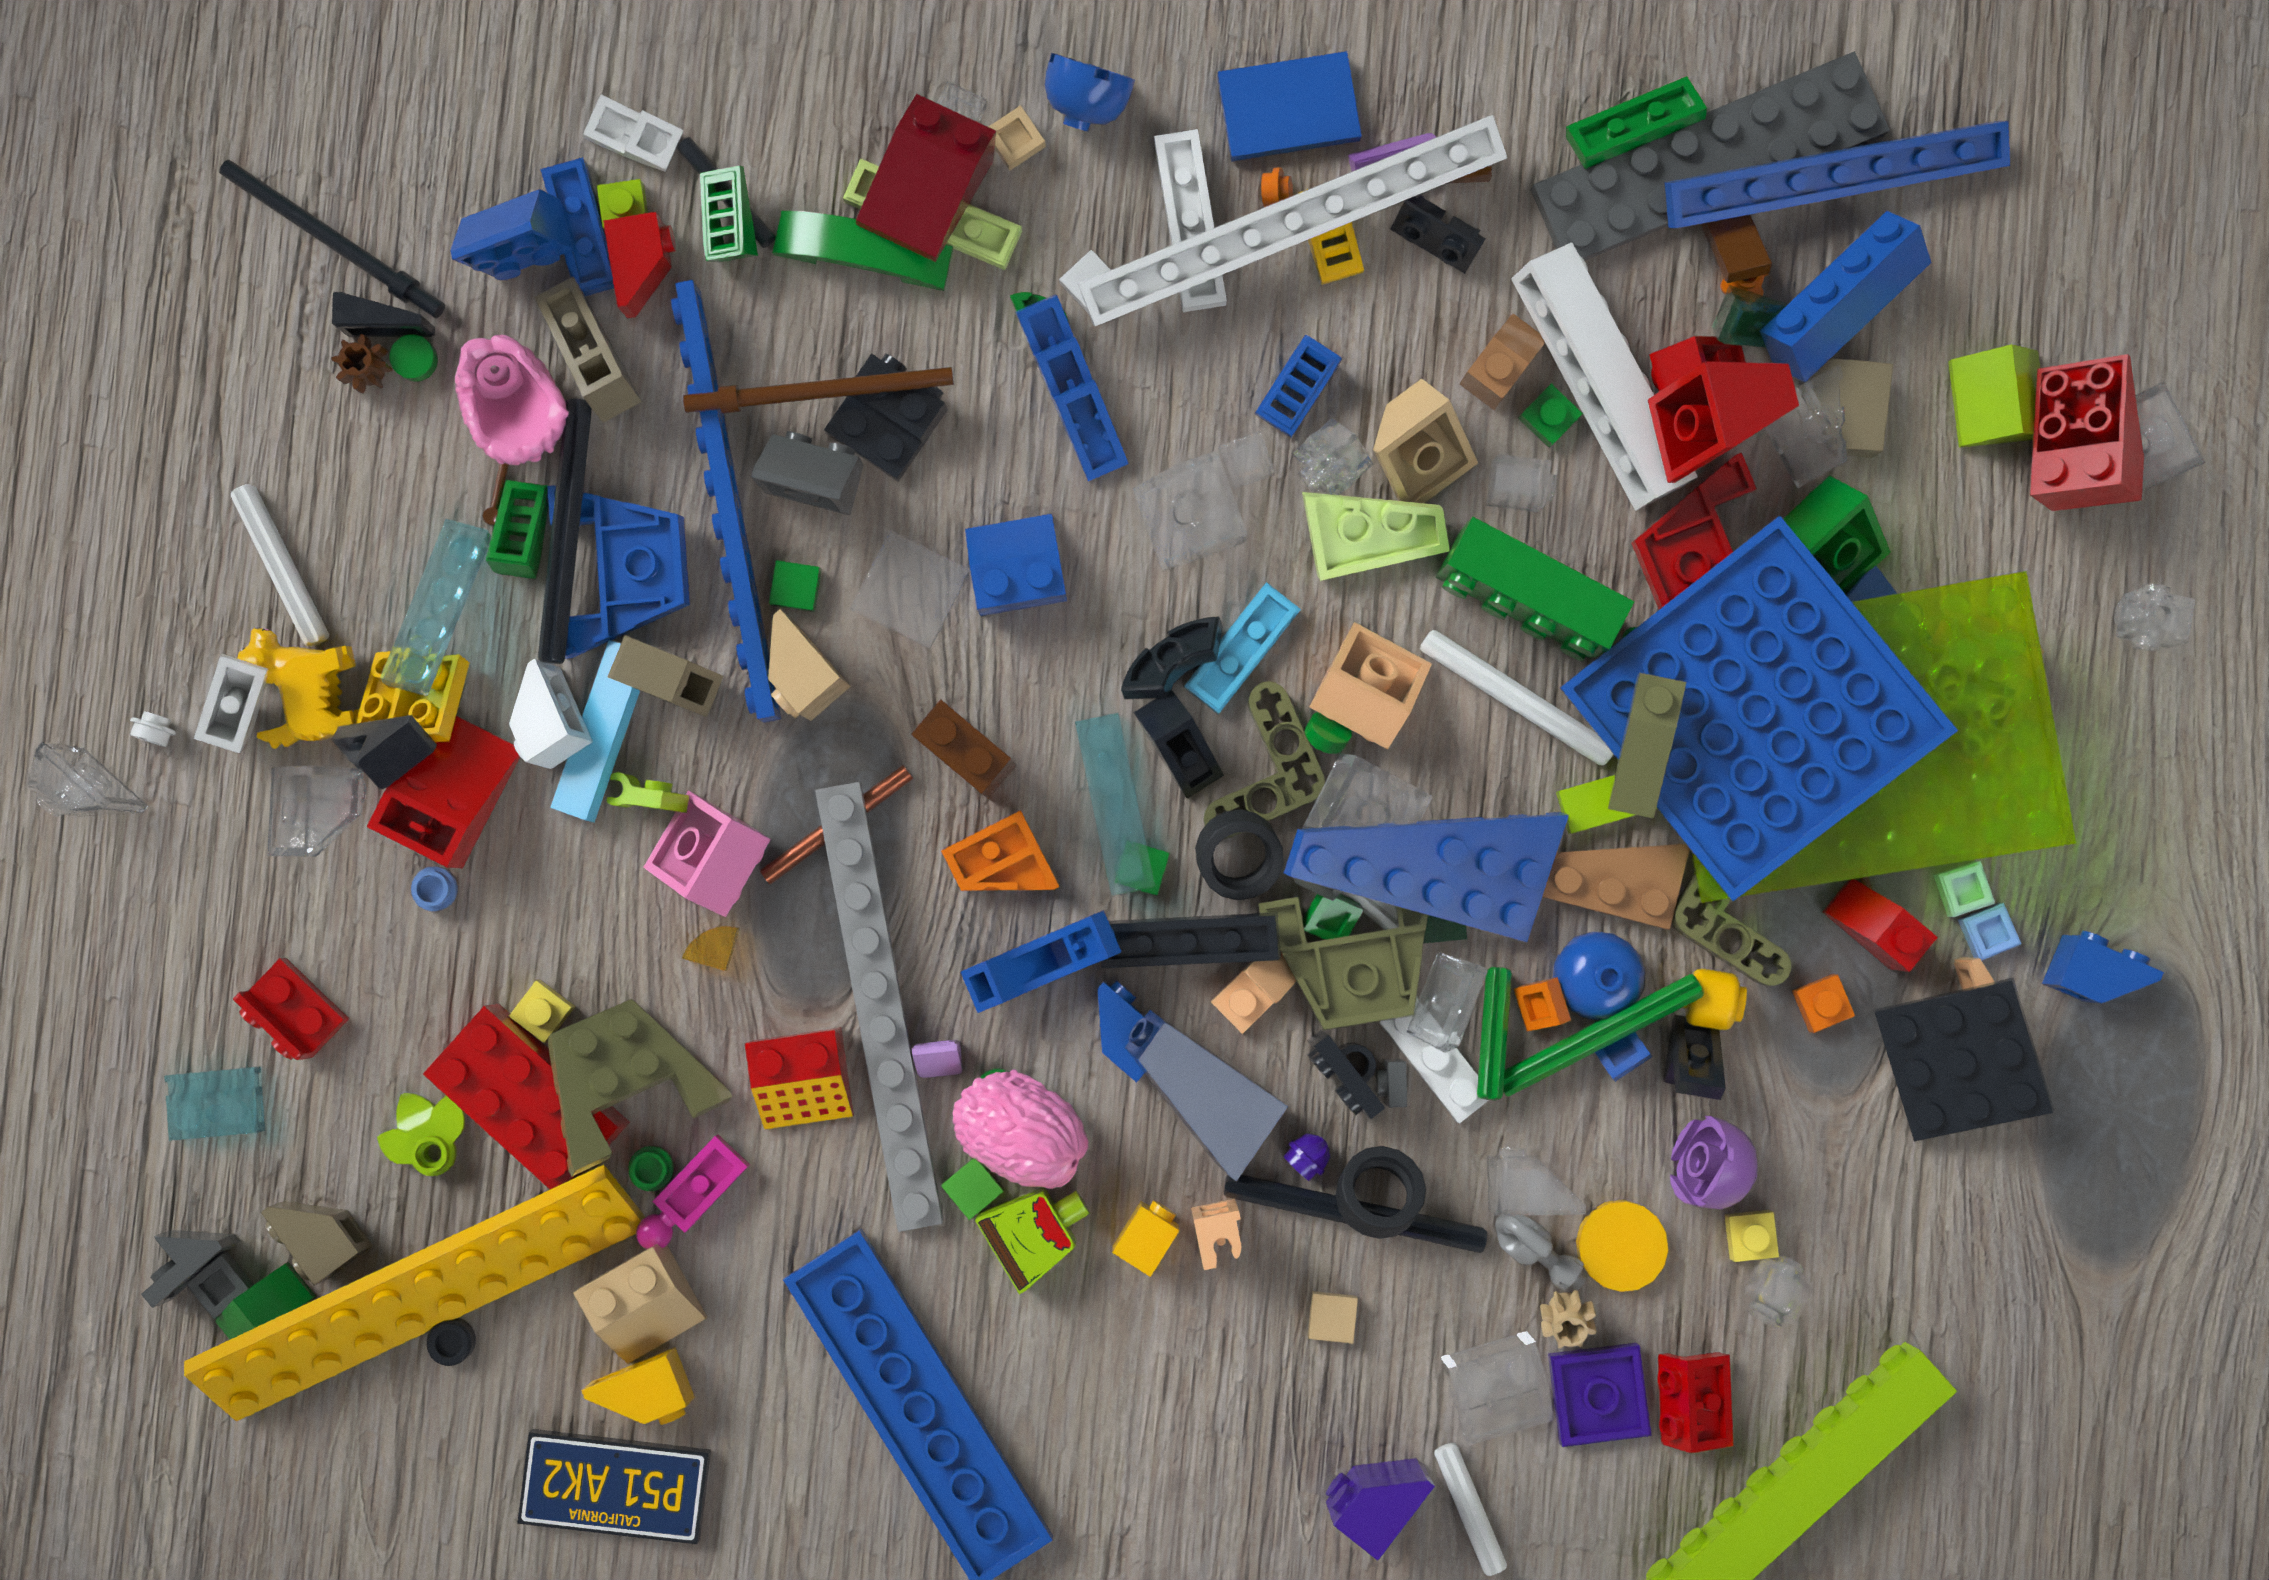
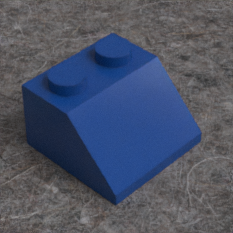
M1052 514L965 529L969 566L976 606L980 616L1067 601Z

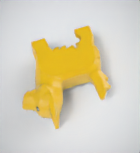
M253 628L251 630L250 642L248 646L238 652L237 659L268 669L266 684L278 686L286 723L280 727L257 732L256 736L258 739L270 743L271 747L276 749L281 744L284 747H289L299 740H326L334 736L338 726L356 724L359 709L354 710V712L352 710L342 711L338 708L342 702L337 697V695L342 694V690L337 686L341 684L337 674L356 666L352 646L333 647L325 651L300 647L280 646L277 635L271 630L263 628Z

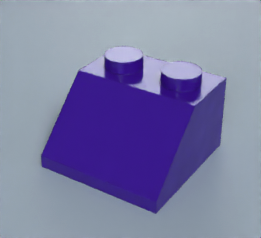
M1417 1458L1355 1465L1346 1475L1341 1472L1331 1482L1326 1491V1495L1329 1497L1326 1500L1333 1526L1378 1561L1435 1485L1424 1464Z

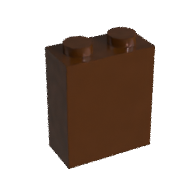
M941 699L911 733L914 738L987 799L991 797L1017 766L1006 753Z

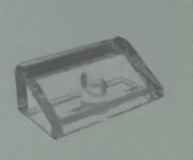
M1438 953L1406 1032L1444 1053L1457 1048L1464 1035L1488 969L1472 962Z

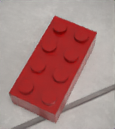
M499 1003L485 1005L425 1070L423 1075L549 1189H553L585 1174L587 1170L571 1176L568 1171V1151L566 1139L563 1138L562 1114L559 1096L556 1095L549 1048L510 1018V1013ZM613 1106L592 1115L609 1146L630 1123Z

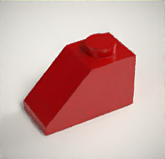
M657 212L603 220L617 307L627 319L634 318L639 314L672 268L670 252L676 251L674 233L671 225H665Z
M1693 336L1649 354L1652 364V381L1659 392L1705 361L1746 362L1740 337Z
M1850 878L1822 911L1823 914L1891 970L1910 972L1938 938L1903 907L1853 878Z

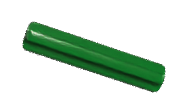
M1490 967L1486 971L1477 1085L1478 1098L1493 1101L1503 1097L1512 972L1510 969L1503 967Z

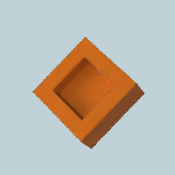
M1831 974L1792 990L1809 1032H1818L1855 1016L1838 974Z
M1558 977L1514 988L1527 1031L1558 1026L1571 1021Z

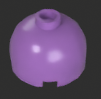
M1705 1116L1706 1119L1703 1121L1697 1119L1690 1121L1679 1134L1671 1155L1672 1161L1679 1160L1677 1176L1670 1174V1183L1675 1195L1686 1204L1700 1208L1724 1209L1740 1202L1756 1181L1758 1168L1756 1150L1751 1139L1737 1126L1716 1117Z

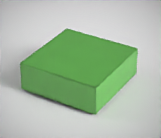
M973 1158L941 1184V1187L968 1220L972 1219L1005 1190L987 1167Z

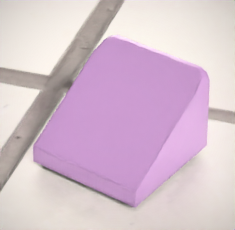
M958 1039L918 1043L912 1048L915 1067L921 1078L957 1075L963 1071L961 1045Z

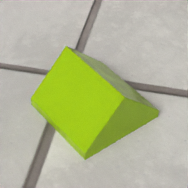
M2011 344L1948 361L1959 448L2033 440L2037 369L2040 368L2038 350Z

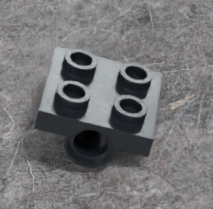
M1322 1030L1307 1040L1313 1048L1307 1054L1323 1076L1329 1079L1334 1075L1341 1086L1335 1089V1092L1355 1116L1362 1111L1372 1119L1385 1109L1384 1105L1367 1085L1376 1069L1375 1058L1371 1051L1355 1042L1345 1043L1338 1047L1332 1038ZM1351 1052L1363 1054L1365 1067L1360 1074L1346 1058L1347 1054Z

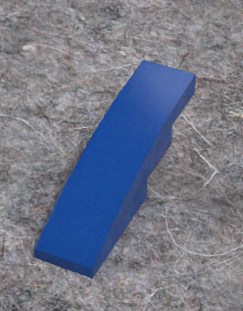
M1055 294L1015 311L1087 480H1093L1129 464L1097 384L1091 376L1058 296Z

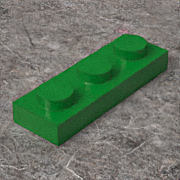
M1686 76L1566 126V139L1584 169H1587L1705 120L1707 107Z

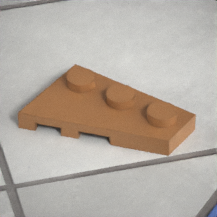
M1686 844L1557 852L1542 898L1670 930L1690 849Z

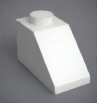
M221 654L194 739L240 753L251 737L263 700L268 669Z
M537 659L530 661L525 670L509 725L516 739L514 746L518 755L527 763L552 769L593 741L561 668Z

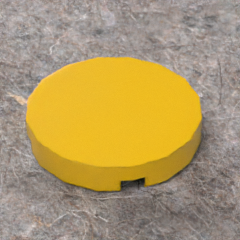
M1627 1200L1607 1201L1597 1206V1209L1593 1210L1581 1222L1576 1238L1578 1259L1584 1263L1583 1268L1587 1274L1603 1287L1619 1292L1639 1290L1653 1282L1664 1268L1668 1254L1666 1231L1658 1217L1644 1206Z

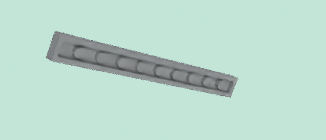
M861 782L815 790L897 1229L898 1232L942 1224L943 1215Z

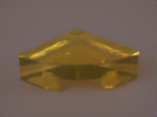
M720 926L703 932L688 945L682 959L727 971L740 928Z

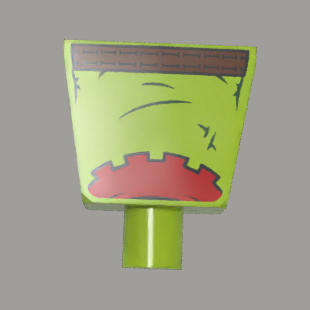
M1042 1187L980 1212L975 1222L1020 1295L1076 1247L1077 1240L1069 1226L1086 1217L1090 1212L1077 1190L1054 1203L1046 1188Z

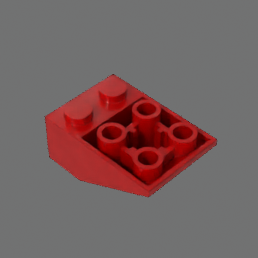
M2125 354L2037 369L2030 496L2051 511L2142 501L2144 454L2130 356Z
M456 716L450 740L447 742H435L437 746L433 753L385 789L366 827L446 868L463 869L520 756L514 744Z

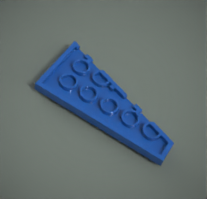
M1562 812L1546 813V815L1533 816L1521 814L1509 815V817L1485 819L1475 817L1417 821V823L1412 824L1384 823L1378 824V826L1367 827L1339 826L1297 829L1284 874L1528 942L1569 815Z

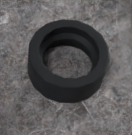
M1245 810L1223 812L1211 819L1200 832L1195 847L1197 865L1209 888L1220 896L1233 900L1252 899L1268 891L1279 878L1284 864L1283 847L1271 824L1257 813ZM1233 833H1254L1262 840L1265 846V858L1257 870L1246 876L1236 878L1224 876L1220 873L1214 864L1213 854L1222 839Z
M1378 1146L1366 1148L1351 1158L1338 1179L1335 1196L1339 1212L1350 1227L1362 1235L1382 1239L1395 1237L1410 1227L1424 1205L1426 1186L1423 1174L1412 1158L1398 1149ZM1379 1168L1397 1176L1407 1192L1406 1203L1402 1210L1393 1216L1382 1217L1364 1209L1357 1200L1354 1191L1356 1180L1361 1173L1368 1169Z

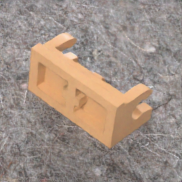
M1235 1199L1192 1207L1191 1210L1203 1269L1216 1268L1217 1253L1214 1251V1243L1217 1241L1218 1245L1223 1246L1226 1243L1225 1238L1228 1239L1232 1246L1231 1252L1234 1258L1237 1259L1241 1253L1237 1220H1241Z

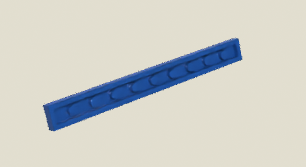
M693 280L675 283L678 298L671 299V305L676 324L683 325L686 341L679 342L680 353L684 367H691L694 384L687 386L688 394L716 392L719 385L701 291ZM721 409L700 411L702 427L696 428V438L701 454L707 453L710 470L704 471V481L709 497L715 496L718 513L712 514V523L717 540H724L726 556L720 557V566L725 583H732L735 599L728 601L729 614L733 626H740L743 643L736 645L737 656L741 670L748 669L751 687L745 688L746 704L749 713H756L757 719L764 723L781 720L779 704L771 696V693L776 688L768 680L770 655L725 416L722 414Z

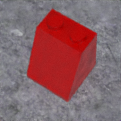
M1705 361L1649 398L1648 404L1667 483H1676L1800 406L1789 364Z

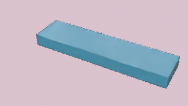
M608 640L582 715L593 742L567 758L550 807L594 823L640 690L607 677L621 643Z

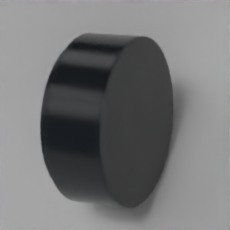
M460 1318L438 1323L431 1329L427 1337V1350L430 1357L438 1364L444 1366H454L461 1363L472 1354L476 1345L474 1329L468 1322Z

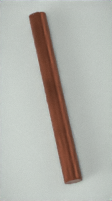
M904 765L863 794L867 813L914 779ZM822 825L760 870V873L770 885L825 845Z

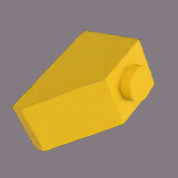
M676 1347L593 1380L581 1390L584 1399L642 1424L658 1419L660 1425L670 1423L686 1414L684 1408L695 1398Z

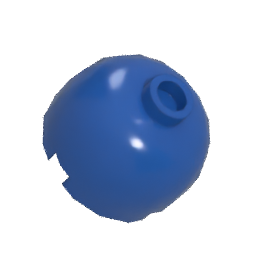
M1051 53L1044 85L1046 97L1052 108L1065 115L1063 124L1088 132L1090 124L1106 125L1119 117L1130 99L1135 79Z
M1591 931L1575 936L1563 948L1561 954H1558L1554 962L1553 978L1558 977L1567 1007L1585 1019H1608L1632 1006L1639 1000L1644 991L1646 971L1641 956L1628 941L1613 933Z

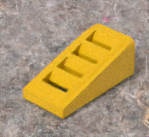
M1352 222L1308 239L1322 285L1364 272ZM1343 236L1344 242L1322 248L1321 242ZM1348 253L1350 260L1327 266L1326 259Z

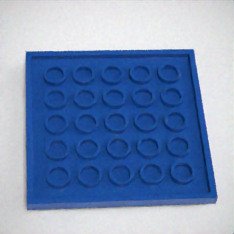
M1778 516L1612 646L1610 650L1603 653L1560 687L1604 744L1619 760L1637 675L1644 673L1686 682L1677 728L1656 808L1731 901L1736 900L1958 731L1781 516Z

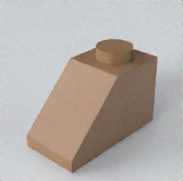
M1512 314L1469 368L1460 385L1495 410L1545 344L1544 339L1538 331L1515 314Z

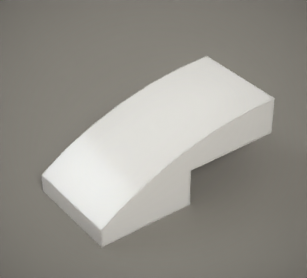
M600 95L584 130L583 138L624 157L666 172L683 134V130L643 110L640 114L606 96Z

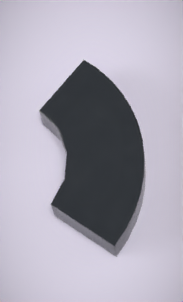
M1207 617L1184 623L1167 631L1168 636L1150 650L1145 648L1134 660L1124 678L1121 692L1125 700L1168 698L1173 684L1186 671L1199 664L1217 661L1223 628L1220 617Z

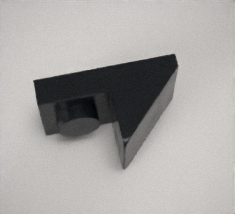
M412 715L338 726L332 738V741L346 755L347 759L357 769H362L379 789L390 786L433 753L437 746Z
M1676 1014L1672 1020L1664 1070V1082L1675 1084V1093L1721 1100L1726 1089L1720 1030L1693 1026L1687 1022L1685 1016Z

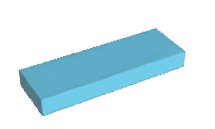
M1266 582L1220 640L1217 661L1201 664L1184 688L1219 715L1301 609Z

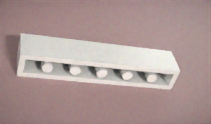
M1569 243L1529 261L1511 280L1634 510L1636 511L1696 479L1698 476L1694 471L1676 483H1667L1648 404V399L1654 396L1647 376L1641 372L1630 351L1626 337L1619 331L1609 312L1607 301L1597 290L1588 273L1586 262L1579 256L1573 243Z

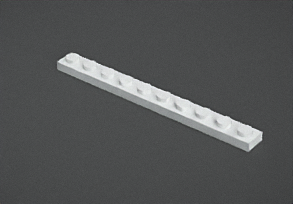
M1493 115L1487 116L1078 283L1093 325L1098 326L1507 159Z

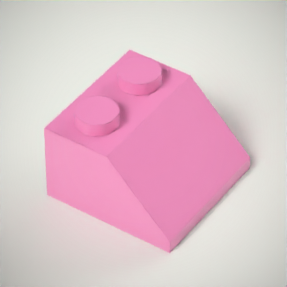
M687 791L686 795H689L687 813L675 812L643 868L684 898L726 917L733 904L739 899L742 888L753 869L763 858L764 850L771 839L747 823L698 795Z

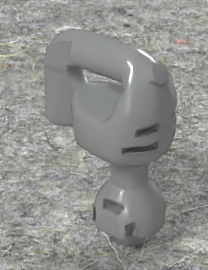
M1501 1215L1496 1219L1495 1227L1499 1245L1514 1260L1524 1266L1538 1261L1549 1270L1551 1281L1560 1290L1565 1291L1569 1287L1579 1290L1587 1278L1581 1273L1584 1263L1574 1256L1558 1255L1552 1250L1553 1244L1551 1243L1552 1237L1542 1225L1523 1215Z

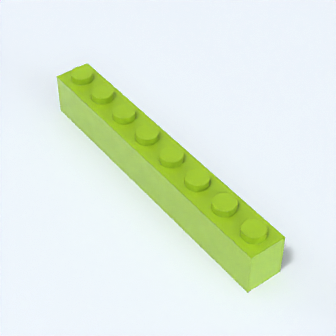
M1904 1342L1901 1346L1895 1345L1889 1348L1880 1357V1365L1868 1376L1863 1375L1855 1379L1846 1390L1847 1395L1835 1406H1828L1821 1410L1813 1420L1814 1425L1803 1436H1796L1787 1441L1780 1450L1781 1456L1768 1468L1764 1466L1757 1469L1746 1482L1747 1487L1735 1498L1729 1497L1723 1500L1713 1512L1714 1517L1701 1529L1695 1528L1688 1532L1682 1538L1680 1548L1670 1558H1663L1654 1563L1646 1574V1580H1753L1958 1391L1921 1350L1907 1342Z

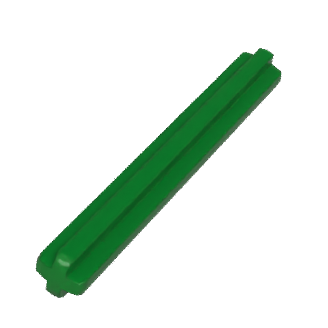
M1689 974L1635 1002L1629 1008L1608 1019H1602L1505 1069L1503 1093L1506 1096H1512L1702 998L1704 995L1702 986L1696 976Z

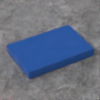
M1347 51L1218 71L1217 73L1231 162L1359 142L1362 135Z

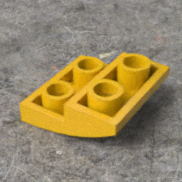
M413 649L375 653L356 724L412 715L434 742L449 741L470 662L460 654L423 658Z

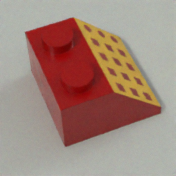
M842 1027L758 1039L744 1043L750 1087L764 1130L854 1116Z

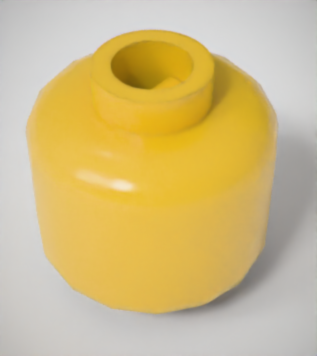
M1703 968L1695 970L1693 975L1696 976L1702 986L1704 995L1702 998L1682 1007L1685 1008L1687 1022L1693 1026L1722 1031L1730 1029L1734 1022H1741L1745 1011L1747 988L1740 986L1738 977L1732 973Z

